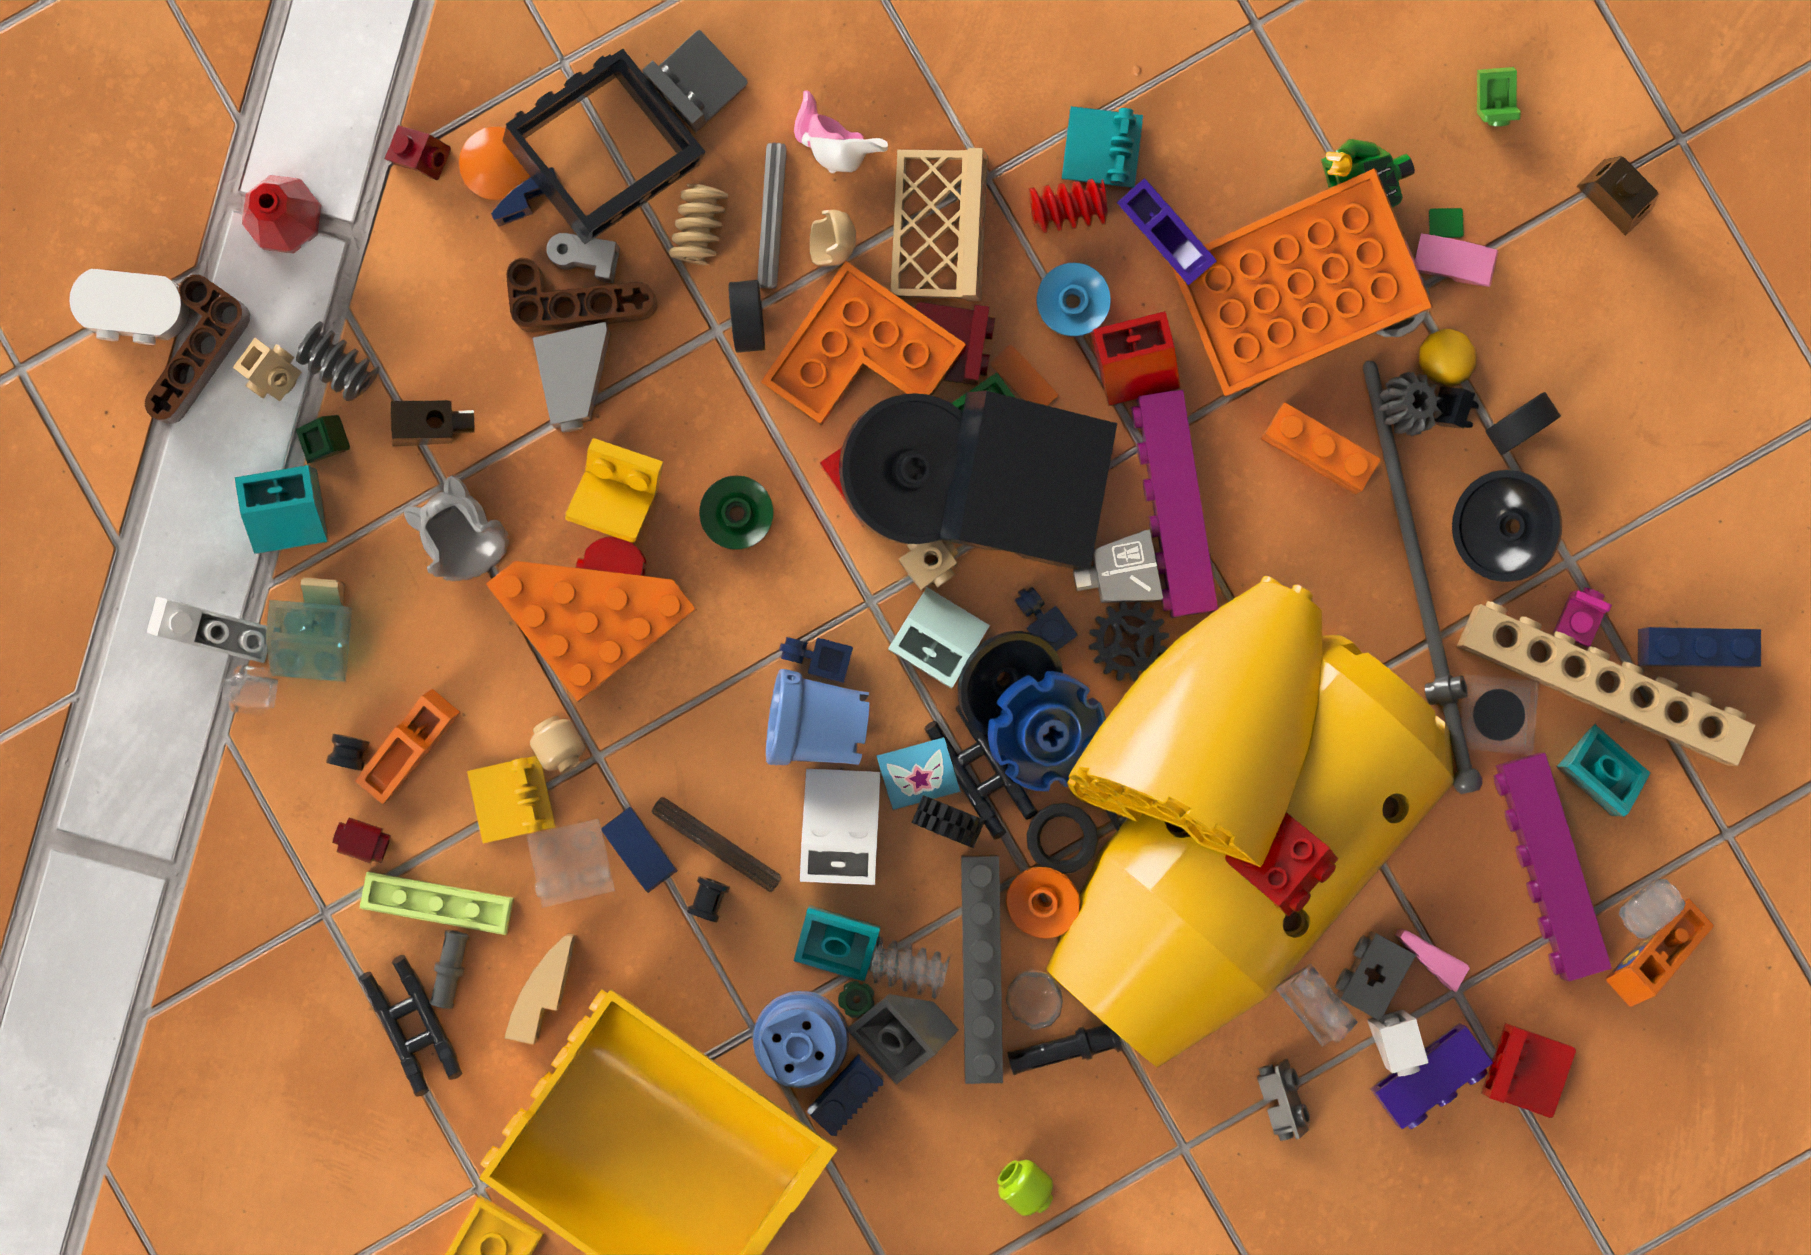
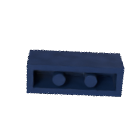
M1666 627L1638 629V666L1761 667V629Z

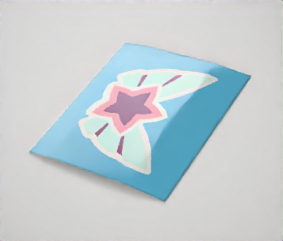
M944 737L877 755L893 810L920 803L923 795L935 799L961 792Z

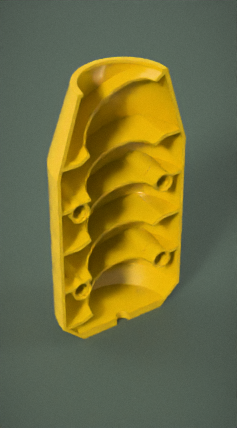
M1322 636L1319 697L1309 748L1286 812L1330 847L1338 860L1335 863L1336 868L1333 874L1325 882H1318L1310 892L1311 897L1308 903L1300 911L1295 912L1298 918L1295 927L1290 930L1283 929V919L1286 914L1233 869L1225 860L1226 854L1199 845L1184 829L1172 832L1168 829L1165 821L1142 813L1138 822L1127 818L1119 830L1100 849L1079 895V914L1069 930L1060 936L1046 970L1083 1005L1155 1067L1158 1068L1267 999L1454 783L1450 732L1447 724L1436 716L1435 710L1418 693L1371 654L1362 653L1352 641L1343 636ZM1386 798H1390L1394 803V811L1391 816L1385 818L1382 811L1383 803Z

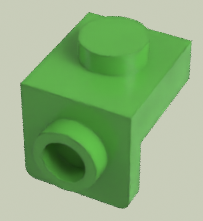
M1514 67L1477 70V114L1484 122H1488L1490 126H1506L1510 124V120L1521 119V111L1517 108V70Z

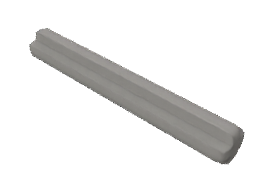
M768 143L766 146L757 278L759 287L764 289L776 288L778 283L787 150L785 144Z

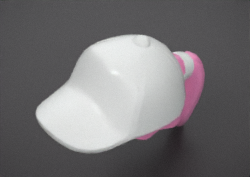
M807 90L803 92V102L795 121V137L800 143L811 147L816 160L823 167L827 168L830 173H835L836 171H856L867 153L885 152L888 150V144L885 140L880 138L864 139L861 133H851L834 119L818 114L813 95Z

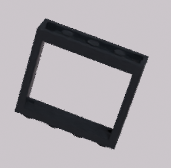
M621 49L612 56L611 54L606 57L601 56L593 64V69L584 75L582 72L574 74L565 82V88L556 94L552 91L544 94L535 103V108L526 114L523 111L516 113L514 119L505 124L506 129L502 141L584 244L593 240L700 165L705 154V150L624 49ZM614 78H617L677 154L586 216L525 138Z

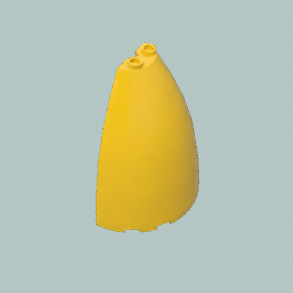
M1263 576L1260 583L1218 608L1178 638L1139 676L1099 727L1068 776L1067 784L1073 794L1083 802L1137 822L1142 813L1182 827L1199 845L1261 867L1284 818L1308 751L1318 704L1322 658V610L1311 601L1313 594L1301 586L1293 585L1292 589L1282 586L1280 582L1271 577Z

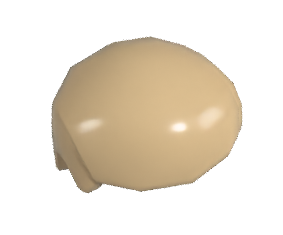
M823 210L822 215L827 217L814 221L811 226V259L817 266L841 265L853 253L856 244V230L847 213L838 210Z

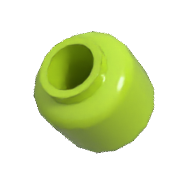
M1025 1159L1019 1162L1014 1160L1004 1167L998 1177L999 1197L1023 1216H1029L1035 1212L1042 1213L1053 1200V1195H1051L1053 1189L1052 1178L1030 1160Z

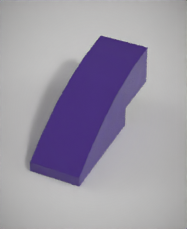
M1145 178L1117 202L1188 285L1193 283L1217 262L1213 255Z

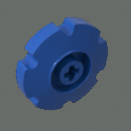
M1047 671L1042 681L1037 682L1030 675L1025 676L1013 683L1000 696L997 705L1001 707L1002 712L998 718L989 720L988 743L994 760L1000 765L1008 764L1005 774L1014 782L1035 791H1049L1051 784L1057 780L1064 787H1068V776L1099 727L1106 720L1101 703L1094 698L1087 700L1090 689L1070 675Z

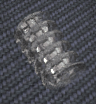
M878 936L869 972H873L874 984H879L884 975H886L888 987L893 988L896 982L901 979L903 991L907 992L911 985L916 983L917 995H922L929 986L931 987L932 998L937 999L944 984L950 956L945 963H942L941 952L935 951L930 960H928L927 951L924 947H921L918 953L913 956L912 945L909 943L905 945L901 952H898L896 940H892L885 949L883 937Z

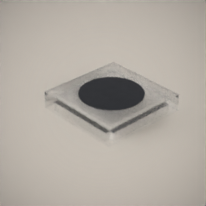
M1463 675L1467 684L1468 696L1461 699L1459 714L1468 750L1533 755L1539 681Z

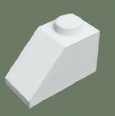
M1399 1010L1385 1014L1380 1021L1375 1018L1367 1020L1385 1068L1391 1073L1397 1072L1398 1076L1411 1075L1420 1071V1065L1428 1063L1417 1020L1406 1011Z

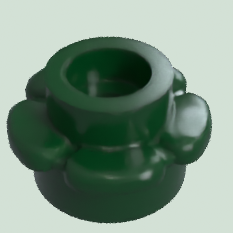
M851 981L844 986V991L839 993V1006L842 1009L844 1008L847 1016L859 1018L874 1007V991L866 983L860 984L858 981ZM855 996L860 997L859 1003L853 1001Z

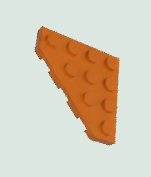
M514 561L486 583L487 587L577 702H580L697 610L673 579Z

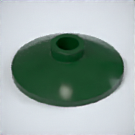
M738 475L724 477L713 483L703 495L699 509L700 522L707 536L721 547L733 550L746 549L760 542L768 533L774 515L772 500L765 488L749 477ZM741 507L744 510V516L741 520L736 521L731 518L730 512L733 508Z

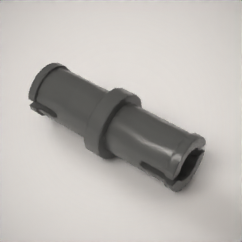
M445 930L440 961L435 962L434 971L437 972L429 1002L433 1006L448 1009L454 1006L453 1002L458 979L463 976L465 970L462 967L467 939L469 938V935L466 933Z

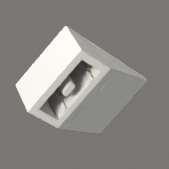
M806 769L800 882L875 885L880 772Z

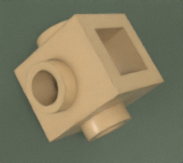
M256 338L253 339L233 366L234 369L249 380L245 385L263 399L267 394H270L278 401H281L285 394L294 388L297 378L302 373L291 364L295 358L277 344L273 349H270Z
M938 540L924 544H908L907 547L910 549V552L899 559L906 572L920 591H922L933 582L938 588L955 575L952 568L957 565V562L953 557L959 553L951 542ZM932 554L938 558V562L933 566H929L925 563L924 558Z

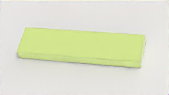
M368 871L365 876L360 909L507 935L514 898Z

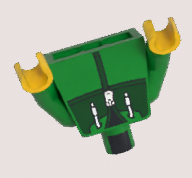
M1348 139L1335 152H1327L1326 157L1321 159L1329 188L1369 170L1376 169L1392 209L1401 203L1403 198L1399 180L1415 173L1413 162L1407 154L1393 159L1389 152L1375 143L1357 139Z

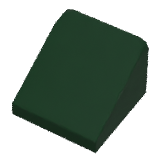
M338 415L323 416L296 429L307 464L350 449L341 418Z

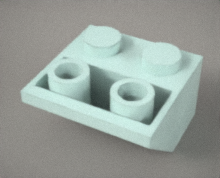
M926 587L888 650L952 689L967 659L975 651L990 625Z

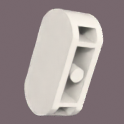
M89 269L77 278L70 292V308L75 319L83 327L96 333V338L101 340L119 341V335L132 336V342L155 345L156 339L170 340L178 335L186 325L189 317V307L180 299L179 285L166 276Z

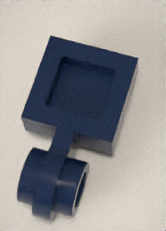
M1033 587L1027 591L1023 588L1018 592L1019 597L1014 600L1027 618L1032 614L1037 618L1035 622L1026 628L1029 633L1045 640L1055 651H1058L1078 636L1057 606L1043 614L1040 608L1045 603Z
M786 637L785 644L781 643L779 649L783 651L781 659L802 664L804 657L810 658L808 674L844 683L853 650L852 646L818 637L813 651L806 650L808 642Z

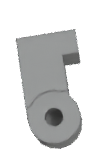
M558 233L548 241V257L558 268L571 270L575 267L596 270L595 277L599 281L614 283L620 247L616 242L594 238L587 244H584L577 235Z

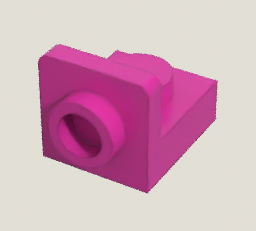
M1584 587L1583 591L1570 592L1553 633L1555 631L1564 633L1576 639V643L1589 647L1604 614L1610 611L1612 605L1603 601L1605 595L1590 588Z

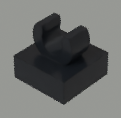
M1440 387L1438 397L1443 399L1436 406L1442 414L1434 419L1435 424L1443 427L1472 428L1473 423L1467 421L1470 409L1479 408V404L1473 400L1475 393L1463 388Z

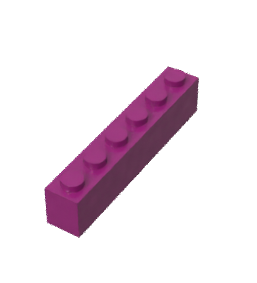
M1183 389L1139 396L1136 400L1137 406L1131 407L1134 428H1141L1143 440L1142 443H1137V451L1140 465L1146 464L1149 478L1143 480V489L1146 502L1152 501L1154 515L1149 516L1151 537H1158L1160 552L1155 553L1158 574H1164L1166 588L1162 589L1163 599L1161 603L1163 611L1170 610L1171 618L1214 612L1218 609Z
M1536 753L1496 765L1498 774L1493 776L1498 794L1500 796L1505 795L1509 810L1504 811L1505 819L1510 831H1516L1520 845L1515 847L1516 855L1521 867H1527L1531 881L1527 882L1526 886L1532 903L1538 902L1542 917L1537 918L1538 926L1544 939L1549 938L1553 953L1548 954L1554 974H1560L1563 980L1573 981L1612 969L1546 753Z

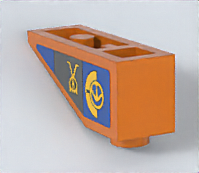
M1690 899L1685 900L1625 955L1605 980L1630 1007L1656 996L1714 925Z

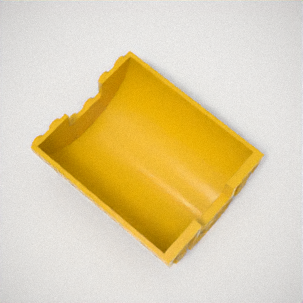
M601 989L589 1006V1009L594 1012L591 1018L585 1015L578 1022L567 1038L569 1042L561 1049L551 1065L556 1068L555 1072L552 1074L548 1071L531 1092L530 1096L535 1099L533 1104L527 1111L521 1108L512 1117L502 1131V1134L507 1138L500 1149L493 1145L480 1163L486 1169L479 1179L587 1255H762L790 1213H794L838 1148L613 989H610L608 993Z

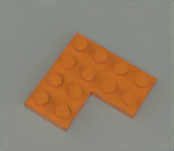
M845 261L761 380V383L823 425L864 365L905 394L916 393L933 396L967 345Z

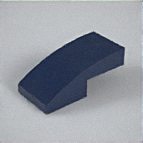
M554 167L549 168L552 174L560 182L558 174L555 171ZM532 178L527 179L507 194L491 214L494 221L500 227L532 215L533 212L528 200L544 195V193Z
M631 807L601 828L608 841L647 893L678 871L663 848L653 838Z

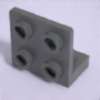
M700 30L691 35L659 66L652 60L642 70L661 97L695 133L748 85L747 79Z

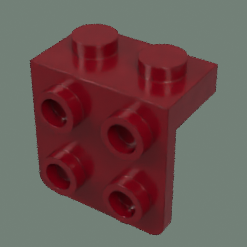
M924 302L918 303L915 306L916 310L967 345L943 381L977 386L979 375L987 376L990 354L983 353L985 339L992 340L995 318L988 317L989 306L975 305L974 310Z

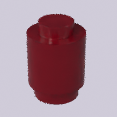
M349 817L346 824L339 822L332 843L338 845L337 853L370 864L372 861L382 863L391 835L383 833V828Z

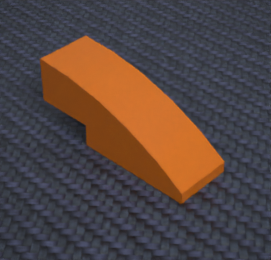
M434 689L429 690L419 698L404 720L393 729L356 778L355 782L379 802L385 804L421 763L461 712Z

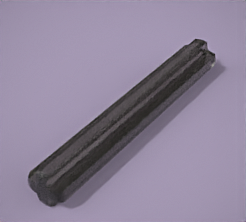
M665 797L659 798L652 808L651 812L653 815L767 891H774L781 881L782 877L779 873Z

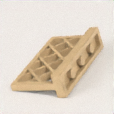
M968 148V150H897L891 292L897 297L951 298L981 301L988 155L983 148ZM906 159H922L930 169L913 183L906 176ZM927 159H935L938 161L934 165H932ZM948 160H962V173L950 184L940 174L938 169ZM935 173L947 187L931 202L920 191L919 187ZM905 180H906L907 183L911 186V187H910L908 190H906V191H905ZM960 183L961 195L955 190ZM916 191L928 205L912 220L904 212V202ZM953 192L960 200V210L948 221L936 206ZM934 210L945 224L929 239L917 224ZM903 216L909 222L904 228ZM958 220L959 231L953 226ZM915 228L926 242L910 256L902 248V238ZM951 229L959 237L958 247L946 257L934 243L947 230ZM929 247H932L943 258V261L927 275L915 261ZM903 254L907 258V260L901 265V258ZM958 256V262H957V268H956V267L954 266V264L952 263V261ZM912 264L924 276V279L914 289L900 288L901 274ZM947 265L957 274L956 290L940 289L932 280ZM930 283L935 289L923 288Z

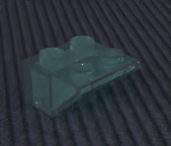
M269 600L266 642L270 676L346 682L352 608L339 605Z

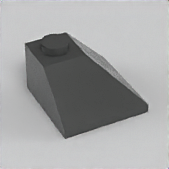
M888 994L847 1028L848 1032L896 1085L936 1055L959 1030L934 1002Z

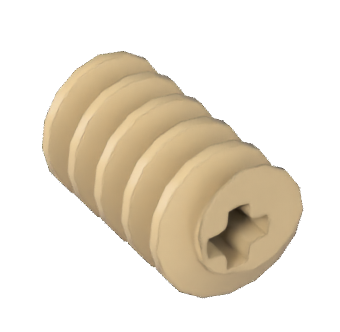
M687 184L691 189L681 191V198L688 203L678 206V212L686 218L675 220V227L683 232L672 235V241L680 247L671 248L669 255L680 261L698 265H709V263L705 262V257L716 256L717 252L707 247L708 243L719 242L720 239L710 232L711 228H720L723 225L713 216L714 214L725 213L726 210L716 204V201L728 199V194L706 185Z

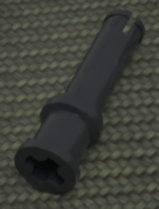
M1104 1024L1090 1029L1079 1027L1078 1030H1075L1074 1035L1012 1052L1009 1051L1007 1054L1013 1075H1017L1018 1073L1082 1056V1059L1090 1060L1094 1054L1112 1049L1119 1052L1123 1051L1119 1035Z

